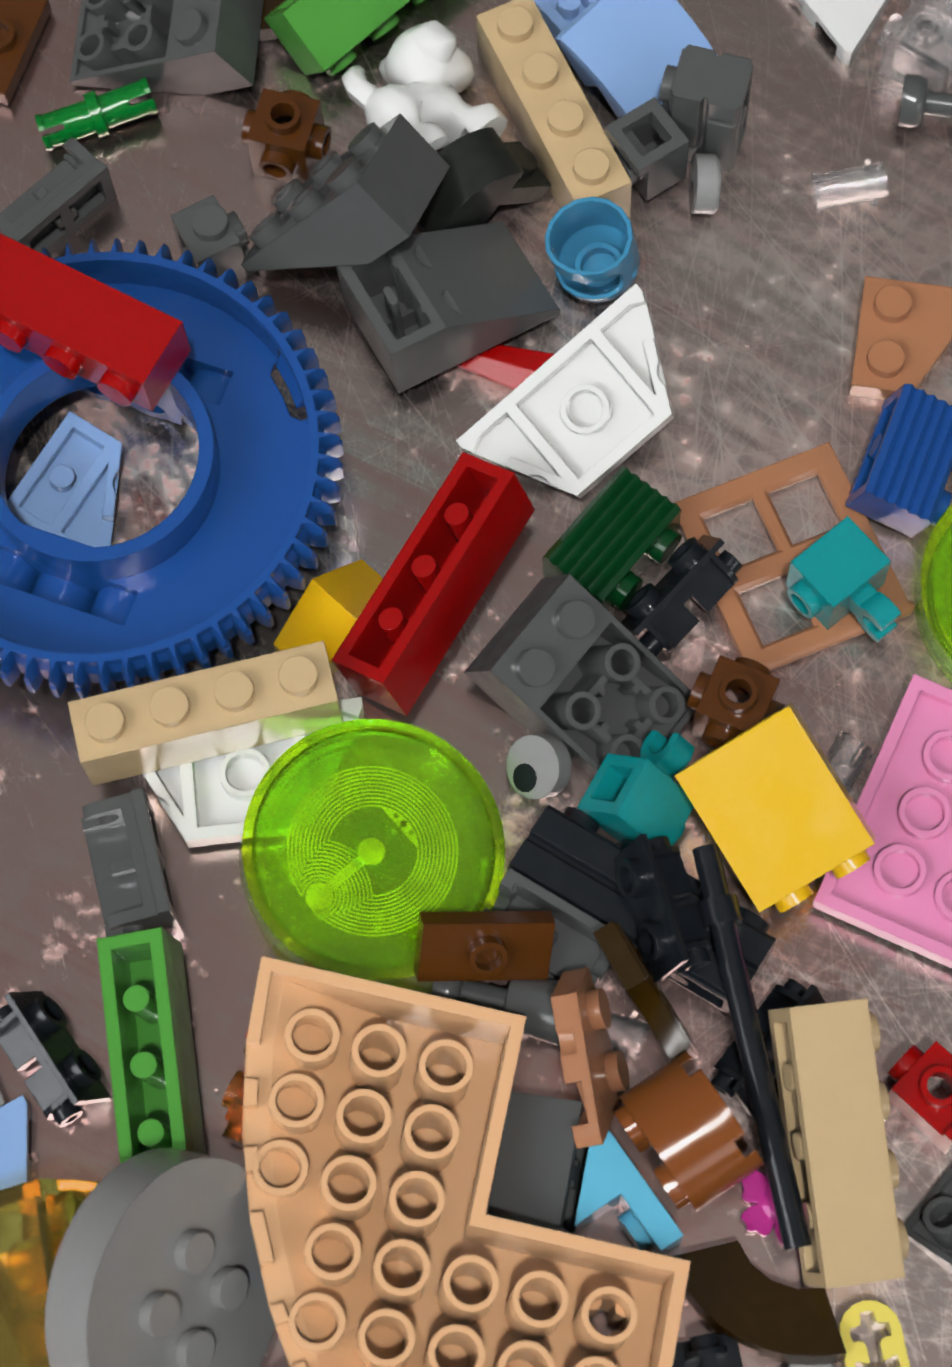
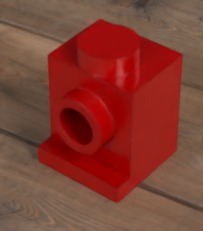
M937 1041L925 1053L914 1044L887 1073L897 1082L888 1092L890 1104L946 1154L952 1148V1054ZM933 1077H939L951 1088L950 1097L938 1099L932 1096L927 1087L928 1080Z

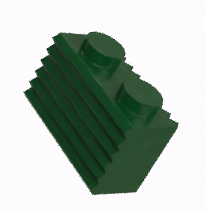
M622 466L543 556V576L548 578L570 574L608 611L614 606L619 610H623L631 597L643 584V580L639 577L640 574L646 570L653 560L659 565L663 564L679 545L682 539V534L678 532L681 509L676 503H671L667 496L661 495L657 489L651 488L646 481H642L637 474H632L627 467Z

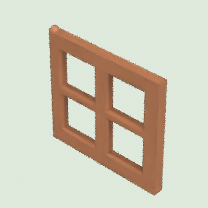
M830 442L674 502L681 509L679 530L684 541L692 537L699 540L702 535L711 536L704 520L753 502L776 552L743 564V567L736 573L739 581L727 591L715 604V607L738 656L753 659L766 666L770 671L866 633L856 616L849 612L828 630L816 617L809 619L812 624L811 627L763 645L739 594L787 576L790 562L828 532L826 531L792 544L769 496L814 477H818L839 522L849 516L884 553L867 517L846 507L845 502L850 496L849 492L852 486ZM890 565L885 583L877 591L887 596L900 610L901 616L895 620L897 621L912 615L916 606L914 602L908 601Z

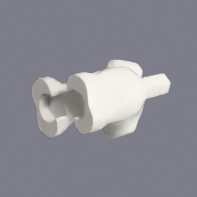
M436 20L413 26L396 38L387 57L381 61L379 66L381 76L387 85L378 88L368 82L365 76V69L359 65L350 67L342 76L343 85L349 98L364 110L367 125L375 122L380 128L401 113L435 151L445 148L468 133L483 128L493 127L500 137L508 123L502 111L493 103L470 106L463 101L459 94L471 84L475 76L474 63L469 55L457 46L455 34Z

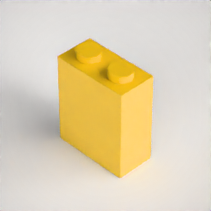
M792 702L683 768L675 775L759 913L773 904L779 913H783L814 893L809 886L810 882L830 870L836 879H840L871 859L865 849L875 844L876 837Z

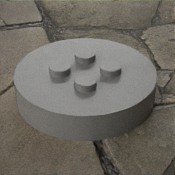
M178 1148L148 1150L118 1165L94 1187L83 1201L67 1228L58 1249L50 1276L45 1307V1338L50 1367H260L271 1342L275 1325L270 1314L250 1226L245 1168L227 1159Z

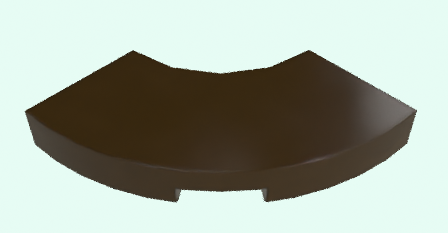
M611 921L593 932L622 985L644 1016L670 1061L685 1051L691 1055L693 1060L698 1058L697 1053L699 1051L664 992L658 983H655L650 970L646 965H643L641 955L621 925Z
M739 1241L672 1256L691 1261L685 1297L703 1320L719 1334L723 1332L738 1343L758 1351V1356L773 1361L798 1365H822L844 1361L846 1350L824 1288L796 1289L772 1281L750 1263Z

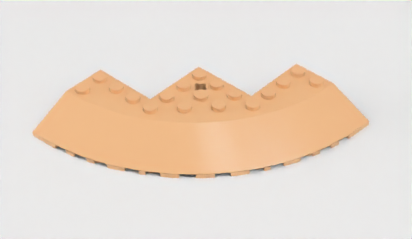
M261 956L246 1038L242 1140L250 1226L270 1314L290 1367H673L691 1261L486 1214L527 1016ZM598 1310L608 1312V1324L617 1327L618 1330L612 1331L609 1336L602 1335L596 1331V1327L590 1323V1320Z

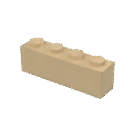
M512 0L476 15L478 55L523 141L536 157L538 167L552 185L549 190L559 209L576 199L597 197L612 201L621 207L630 219L632 182L534 0Z
M324 641L67 702L80 764L93 786L344 725Z
M868 998L768 1010L781 1115L812 1243L811 1246L799 1248L803 1284L830 1289L905 1278L903 1260L908 1257L909 1240L904 1223L900 1218H897L894 1190L899 1185V1167L895 1154L887 1146L884 1121H887L889 1118L890 1100L885 1084L878 1079L875 1053L880 1048L881 1035L876 1016L873 1012H869Z

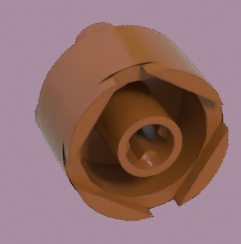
M685 1051L619 1096L624 1105L613 1113L640 1154L653 1147L663 1163L652 1171L678 1210L680 1211L691 1203L697 1212L765 1164L757 1150H754L746 1157L743 1156L741 1151L749 1146L743 1138L746 1133L704 1072L699 1069L690 1076L687 1074L696 1067L691 1055Z

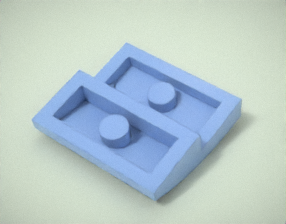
M595 0L554 38L585 86H597L618 119L654 97L662 105L663 101H659V93L666 66H677L682 49H685L688 44L714 50L677 0Z

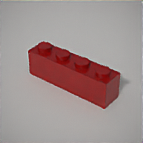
M0 233V345L17 353H20L23 348L41 356L44 363L57 374L68 379H75L79 375L97 384L98 389L110 400L123 406H130L134 402L153 412L191 351L183 322Z
M465 452L461 454L332 658V662L357 694L405 716L409 714L535 511L514 472Z

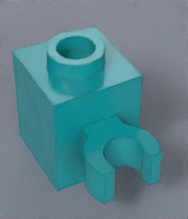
M849 516L790 562L786 586L788 587L787 595L790 601L804 617L808 619L816 617L827 630L849 612H852L866 633L878 643L897 627L895 620L901 616L897 606L887 596L877 591L885 583L891 560Z
M652 730L641 746L640 757L607 753L577 809L593 818L604 831L619 843L623 839L634 841L640 834L646 833L648 840L668 836L670 844L673 846L683 834L685 823L694 808L683 788L673 780V777L687 766L693 756L695 747L679 733H673L668 740L657 730Z

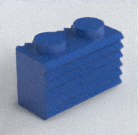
M904 384L889 396L881 406V412L877 417L878 421L873 428L874 432L869 438L870 442L865 449L866 453L861 459L862 464L857 470L858 474L853 481L854 485L849 492L850 496L845 504L846 507L912 538L929 525H938L946 514L952 499V493L944 489L950 472H952V405H948L946 400H938L935 395L926 394L922 389H916L913 384Z

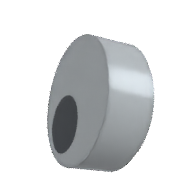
M694 153L689 175L691 214L713 215L718 210L720 202V159L716 154Z
M533 734L523 736L513 743L506 759L507 777L514 790L525 798L541 799L556 796L565 789L571 777L572 763L569 751L564 743L553 735Z

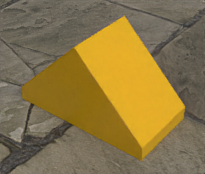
M362 559L312 578L273 643L274 648L277 651L324 641L333 675L338 668L332 662V658L383 578Z

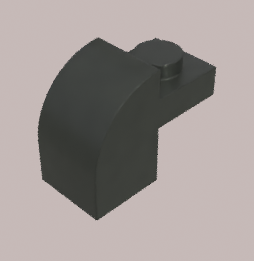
M493 127L479 129L460 137L438 152L450 168L419 222L426 232L485 224L499 205L539 202L552 185L538 167L536 157L529 149L524 147L521 141L503 142Z

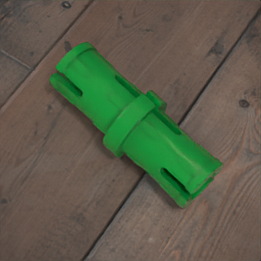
M146 76L138 81L100 95H96L95 90L83 94V101L42 115H35L39 132L60 124L64 125V129L42 137L47 151L50 152L54 148L62 146L71 137L78 140L97 133L98 137L102 138L111 135L109 128L151 114H158L159 111L154 97L135 104L129 103L131 99L151 93Z

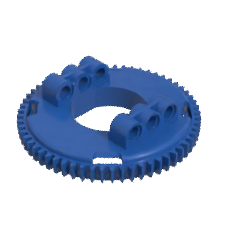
M117 238L114 240L110 252H100L96 241L91 239L88 253L76 254L72 244L67 242L65 245V256L53 259L183 322L191 351L153 412L134 402L130 405L138 411L155 418L170 420V422L182 425L184 421L187 425L194 428L198 434L199 454L192 483L179 505L160 524L126 542L111 546L92 547L19 521L8 507L5 477L12 448L25 426L46 406L78 390L96 399L112 400L98 389L97 384L79 375L75 379L65 378L50 369L44 363L41 356L23 348L20 353H17L0 345V677L5 685L11 687L19 678L21 672L24 673L23 680L31 693H36L42 685L43 679L46 678L49 679V686L55 697L60 698L67 682H74L77 694L80 699L87 698L91 689V683H99L103 693H108L115 690L116 681L125 680L127 687L140 685L139 678L149 676L152 682L164 679L163 672L174 669L177 676L187 674L188 668L186 663L195 659L203 669L211 668V660L208 653L216 648L228 659L233 658L234 654L230 639L238 635L243 641L250 645L253 644L255 639L250 624L254 620L271 628L274 622L268 607L272 603L277 607L287 610L291 607L290 598L284 589L286 585L295 589H305V578L298 567L318 568V557L309 546L328 547V534L325 528L319 525H336L337 522L336 512L330 503L341 502L342 500L340 486L335 482L344 478L343 463L338 459V457L344 455L343 441L337 435L342 432L339 416L334 412L337 410L332 390H328L330 387L327 374L324 369L320 368L318 356L314 348L307 347L306 337L302 330H293L292 321L287 311L277 313L275 302L270 295L259 299L257 288L252 281H248L239 287L237 275L232 268L226 270L218 277L216 264L211 258H208L196 269L194 257L189 250H186L178 261H173L170 249L165 243L161 246L156 256H151L148 254L147 247L141 239L138 241L133 253L124 252L121 241ZM42 247L41 253L52 258L49 251ZM278 369L288 386L296 409L305 405L307 419L299 420L290 415L284 398L271 376V372Z

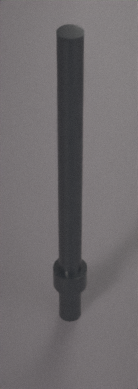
M703 845L692 850L703 895V900L698 902V908L703 928L711 931L784 1250L788 1251L811 1246L812 1243L737 924L743 922L737 894L729 893L718 845Z

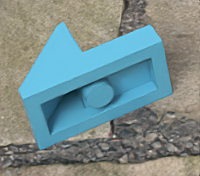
M609 1130L603 1144L588 1148L574 1233L580 1232L620 1204L625 1212L618 1216L617 1220L633 1245L640 1250H644L649 1246L654 1253L666 1255L681 1244L684 1235Z

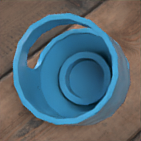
M587 197L576 199L560 208L549 222L545 234L546 253L555 268L556 277L566 292L581 301L601 303L612 301L624 294L635 281L640 267L638 242L631 221L621 207L603 198Z

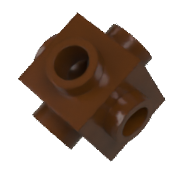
M263 88L256 110L249 109L245 115L241 133L242 144L248 145L254 176L289 183L294 178L303 183L310 178L309 174L312 169L328 154L331 142V127L324 125L321 100L312 99L307 94L296 90L279 92Z
M720 655L711 675L703 671L699 673L689 696L687 707L696 710L692 736L701 739L710 748L716 749L785 707V704L776 701L780 679L771 676V672L766 666L753 659L737 657L734 661Z

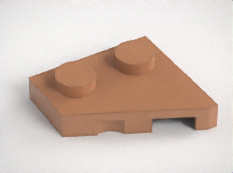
M865 276L849 396L886 400L904 384H913L916 389H921L926 382L929 372L935 365L940 363L952 346V287Z
M589 967L563 972L550 997L555 1028L560 1043L564 1083L567 1085L577 1084L584 1107L578 1125L572 1126L573 1138L577 1149L604 1143L615 1116L613 1112L617 1110L621 1101L619 1096L629 1089L630 1084L625 1056L621 1050L613 1051L607 1028L611 1026V1010L607 995L603 988L595 989Z

